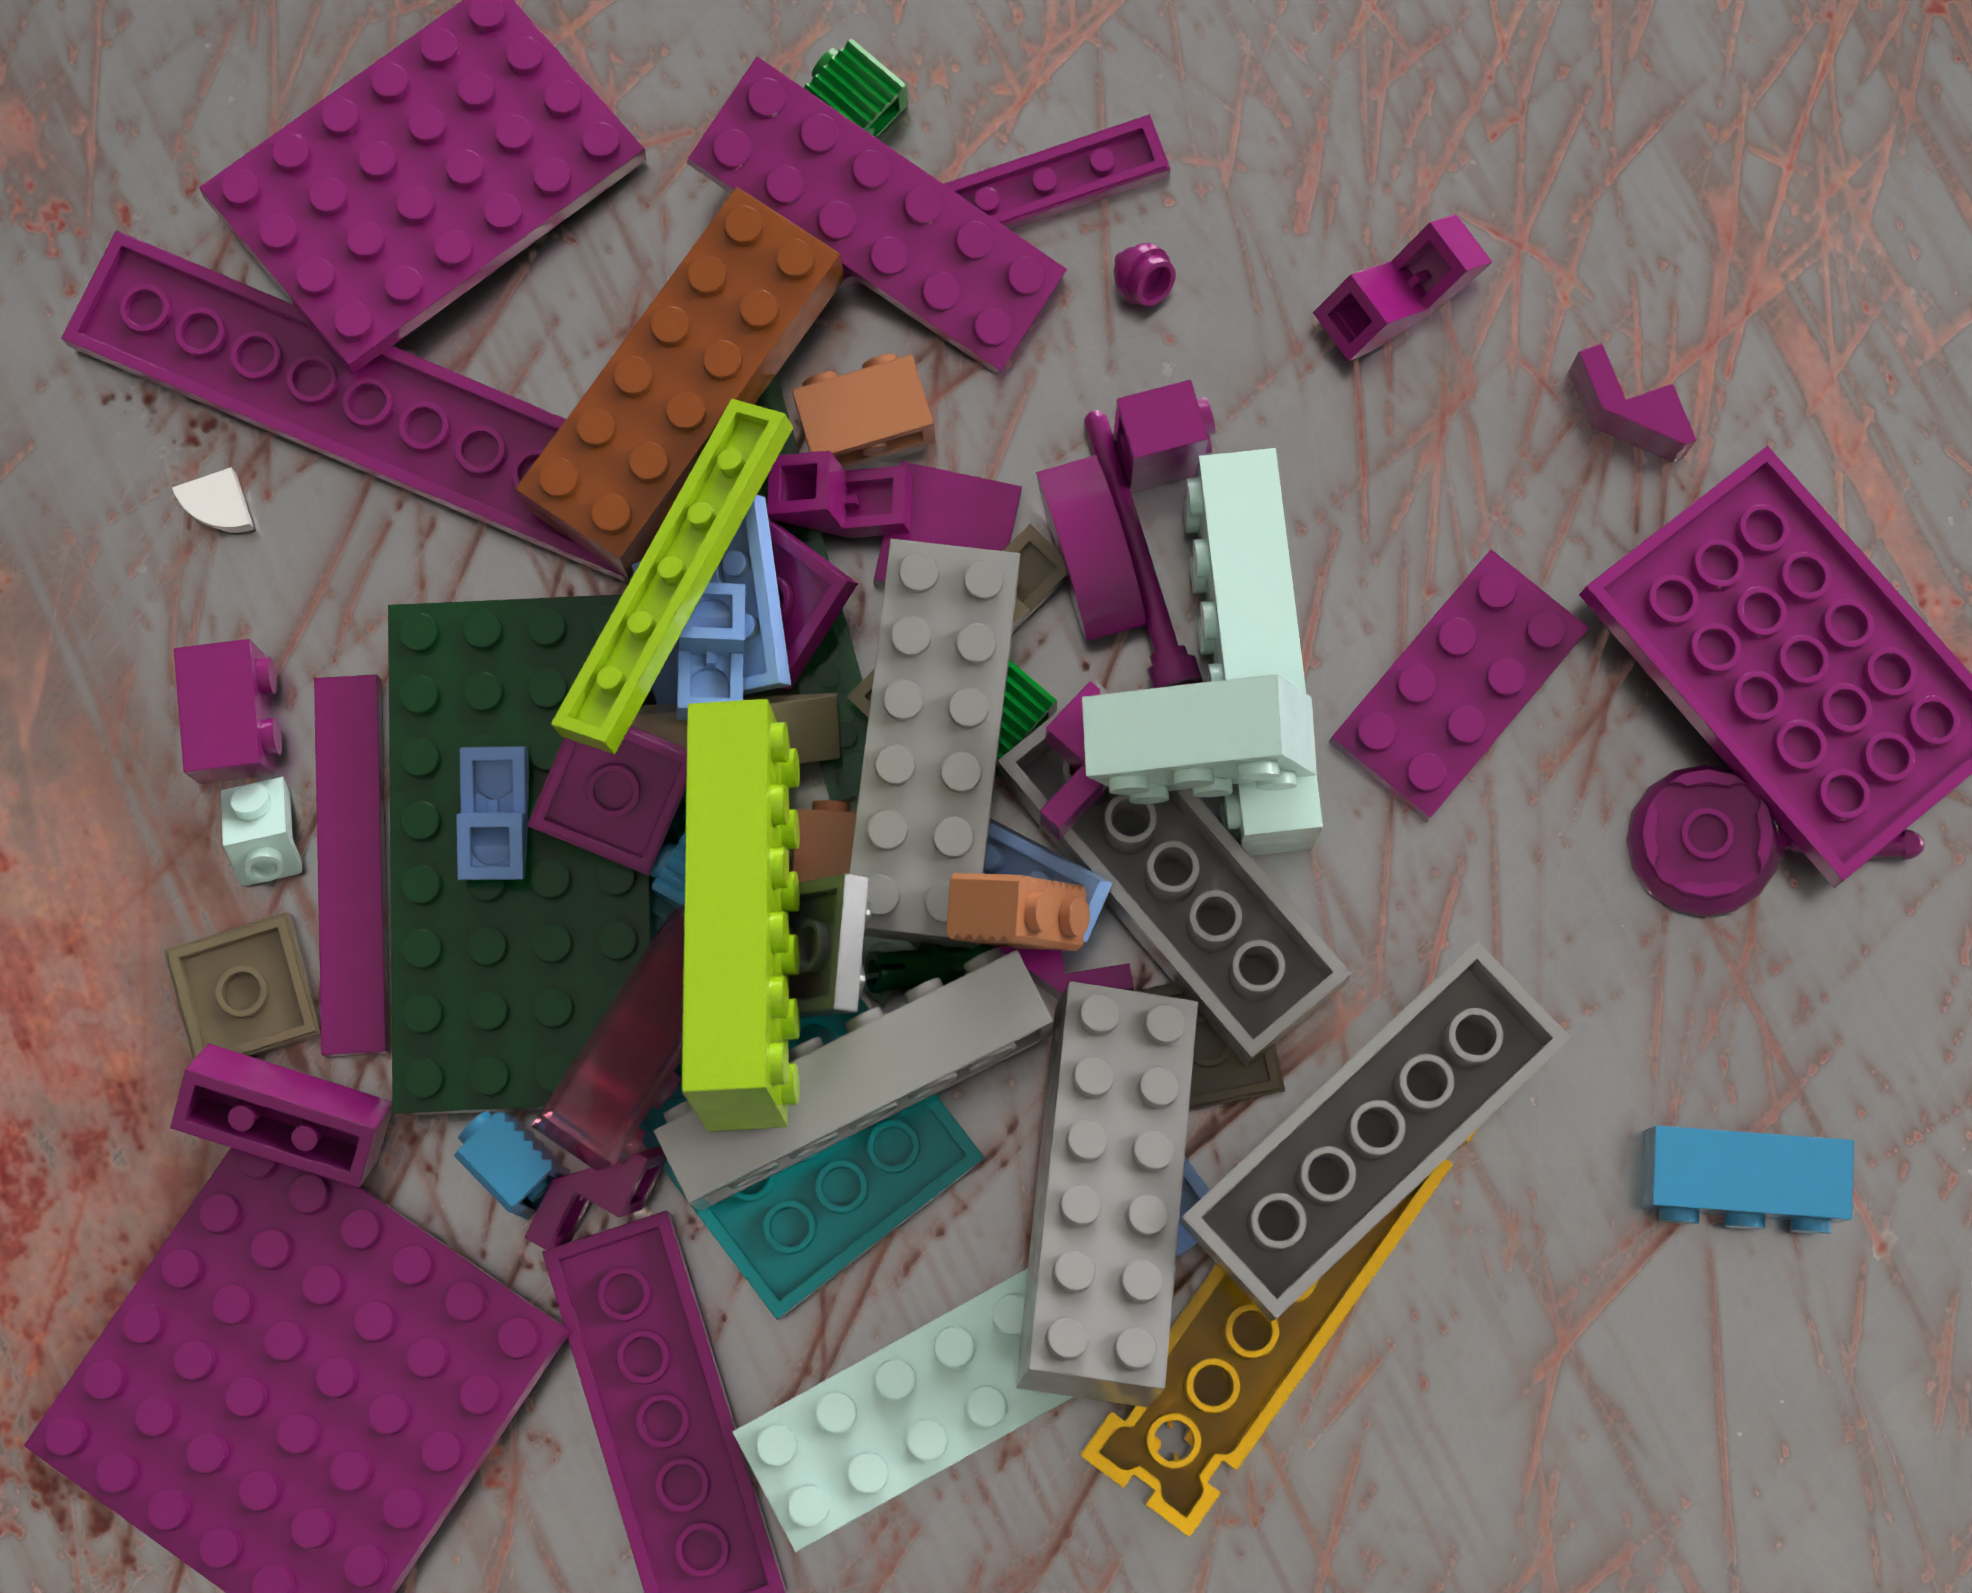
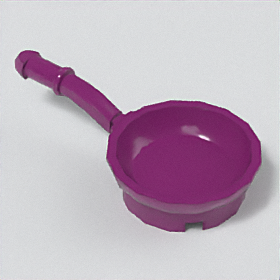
M1708 765L1674 770L1649 786L1632 810L1626 839L1632 870L1648 893L1674 911L1703 917L1736 911L1758 897L1777 871L1779 860L1784 859L1785 851L1790 849L1793 852H1803L1770 815L1769 808L1760 795L1758 801L1745 786L1747 785L1746 782L1738 778L1732 770ZM1905 829L1873 857L1913 859L1924 850L1925 842L1919 833Z

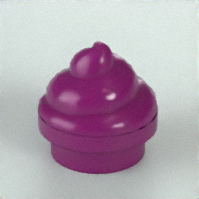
M1142 243L1134 247H1128L1115 256L1113 273L1116 290L1129 303L1152 306L1161 302L1171 291L1175 282L1176 271L1173 264H1171L1167 252L1152 243Z

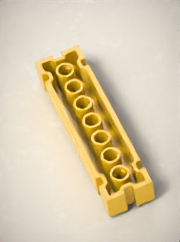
M1475 1131L1474 1133H1472V1134L1458 1147V1149L1461 1148L1462 1146L1466 1145L1467 1143H1469V1141L1472 1139V1137L1474 1136V1134L1476 1133V1131ZM1445 1159L1286 1311L1273 1321H1270L1222 1268L1215 1263L1170 1326L1166 1381L1163 1392L1149 1407L1134 1405L1124 1420L1112 1411H1109L1079 1455L1123 1488L1133 1475L1152 1488L1143 1503L1190 1537L1221 1494L1220 1491L1207 1482L1222 1462L1231 1469L1238 1470L1448 1173L1453 1163ZM1173 1421H1177L1186 1428L1182 1439L1189 1445V1448L1181 1458L1178 1457L1177 1453L1172 1452L1171 1460L1162 1458L1157 1452L1162 1442L1155 1436V1432L1163 1423L1166 1424L1167 1428L1172 1429Z

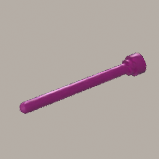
M1091 411L1084 419V427L1093 456L1096 455L1118 512L1142 597L1147 620L1146 627L1154 649V653L1150 656L1152 666L1147 670L1152 689L1202 683L1203 679L1195 655H1188L1186 646L1178 645L1108 417L1102 411Z

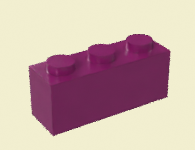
M208 1043L185 1069L170 1129L359 1188L379 1159L392 1112V1101Z

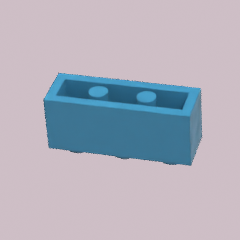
M1656 1125L1643 1131L1641 1209L1659 1210V1222L1699 1224V1213L1725 1215V1227L1765 1229V1218L1791 1220V1232L1831 1234V1223L1852 1220L1854 1140Z

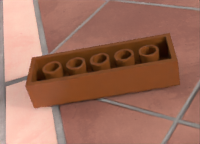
M736 187L515 488L526 510L629 578L633 573L631 565L643 559L731 398L753 405L757 402L843 283L844 274L841 254Z

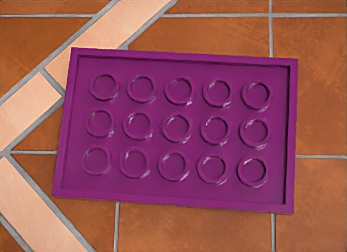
M462 0L201 185L199 189L205 201L353 375L647 159L645 148L514 0Z
M1768 445L1589 583L1579 594L1734 774L1747 783L1745 786L1758 801L1760 795L1769 808L1770 815L1834 888L1972 774V674Z

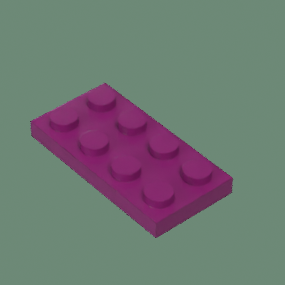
M1490 549L1332 735L1329 743L1428 822L1589 630V627Z

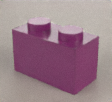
M1191 379L1117 398L1113 436L1131 494L1195 477L1199 456L1212 453L1210 435H1214L1216 430L1207 397L1196 398Z
M250 639L174 648L183 772L198 784L275 775L273 756L281 755L282 738L277 719L270 718L268 695L275 694L277 690L276 672L272 658L270 656L264 657V653Z

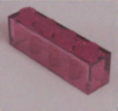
M685 904L670 912L531 1126L595 1171L613 1166L617 1161L623 1165L632 1157L646 1133L639 1127L652 1106L660 1109L667 1102L680 1081L681 1077L674 1071L682 1060Z

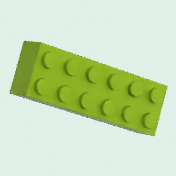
M768 699L688 704L682 1093L707 1131L788 1127V1105H798L800 1084L798 1067L796 1063L789 1064L788 1040L799 1038V1008L796 998L789 999L788 987L789 975H798L800 967L797 935H789V912L799 911L800 905L798 875L796 871L789 872V850L798 849L800 843L798 813L796 809L789 810V788L799 787L800 766L797 749L789 748L786 722L777 723Z

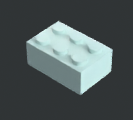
M1278 674L1082 697L1086 777L1108 786L1109 793L1129 795L1130 803L1153 804L1166 802L1169 800V791L1192 789L1193 796L1196 797L1226 796L1233 793L1232 784L1257 782V789L1284 790L1296 787L1297 777L1317 775L1312 697Z

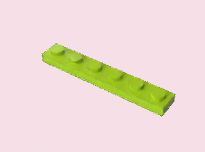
M731 398L555 715L551 725L561 737L614 755L616 754L794 428L785 413Z

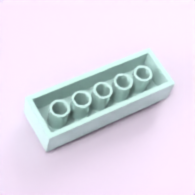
M1276 448L1199 456L1195 477L1186 478L1183 514L1186 533L1197 532L1198 539L1193 540L1194 556H1190L1193 593L1205 594V601L1200 603L1201 617H1197L1198 641L1201 655L1212 654L1213 664H1208V678L1204 679V682L1278 674L1306 693ZM1317 775L1297 777V786L1284 790L1257 789V782L1232 784L1233 793L1223 796V803H1219L1221 824L1249 856L1312 850L1323 828Z
M1028 1268L733 1431L741 1450L795 1552L1073 1398V1396L1015 1388Z

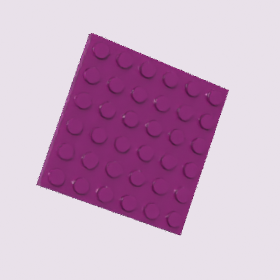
M230 1148L23 1446L225 1593H396L571 1330L361 1186L358 1188Z

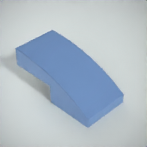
M709 582L679 636L676 720H688V704L743 700L745 584Z
M528 746L460 748L461 813L456 814L458 880L524 879L528 837Z

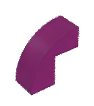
M1453 214L1429 222L1391 261L1350 274L1313 314L1347 360L1351 361L1391 341L1433 313L1481 274L1492 263V260L1457 214Z
M1090 456L1036 472L1047 524L1064 562L1075 614L1086 641L1147 624L1129 548L1114 500L1097 456Z

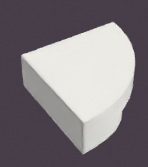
M232 467L172 487L182 507L193 518L204 525L228 533H242L255 530L237 473Z

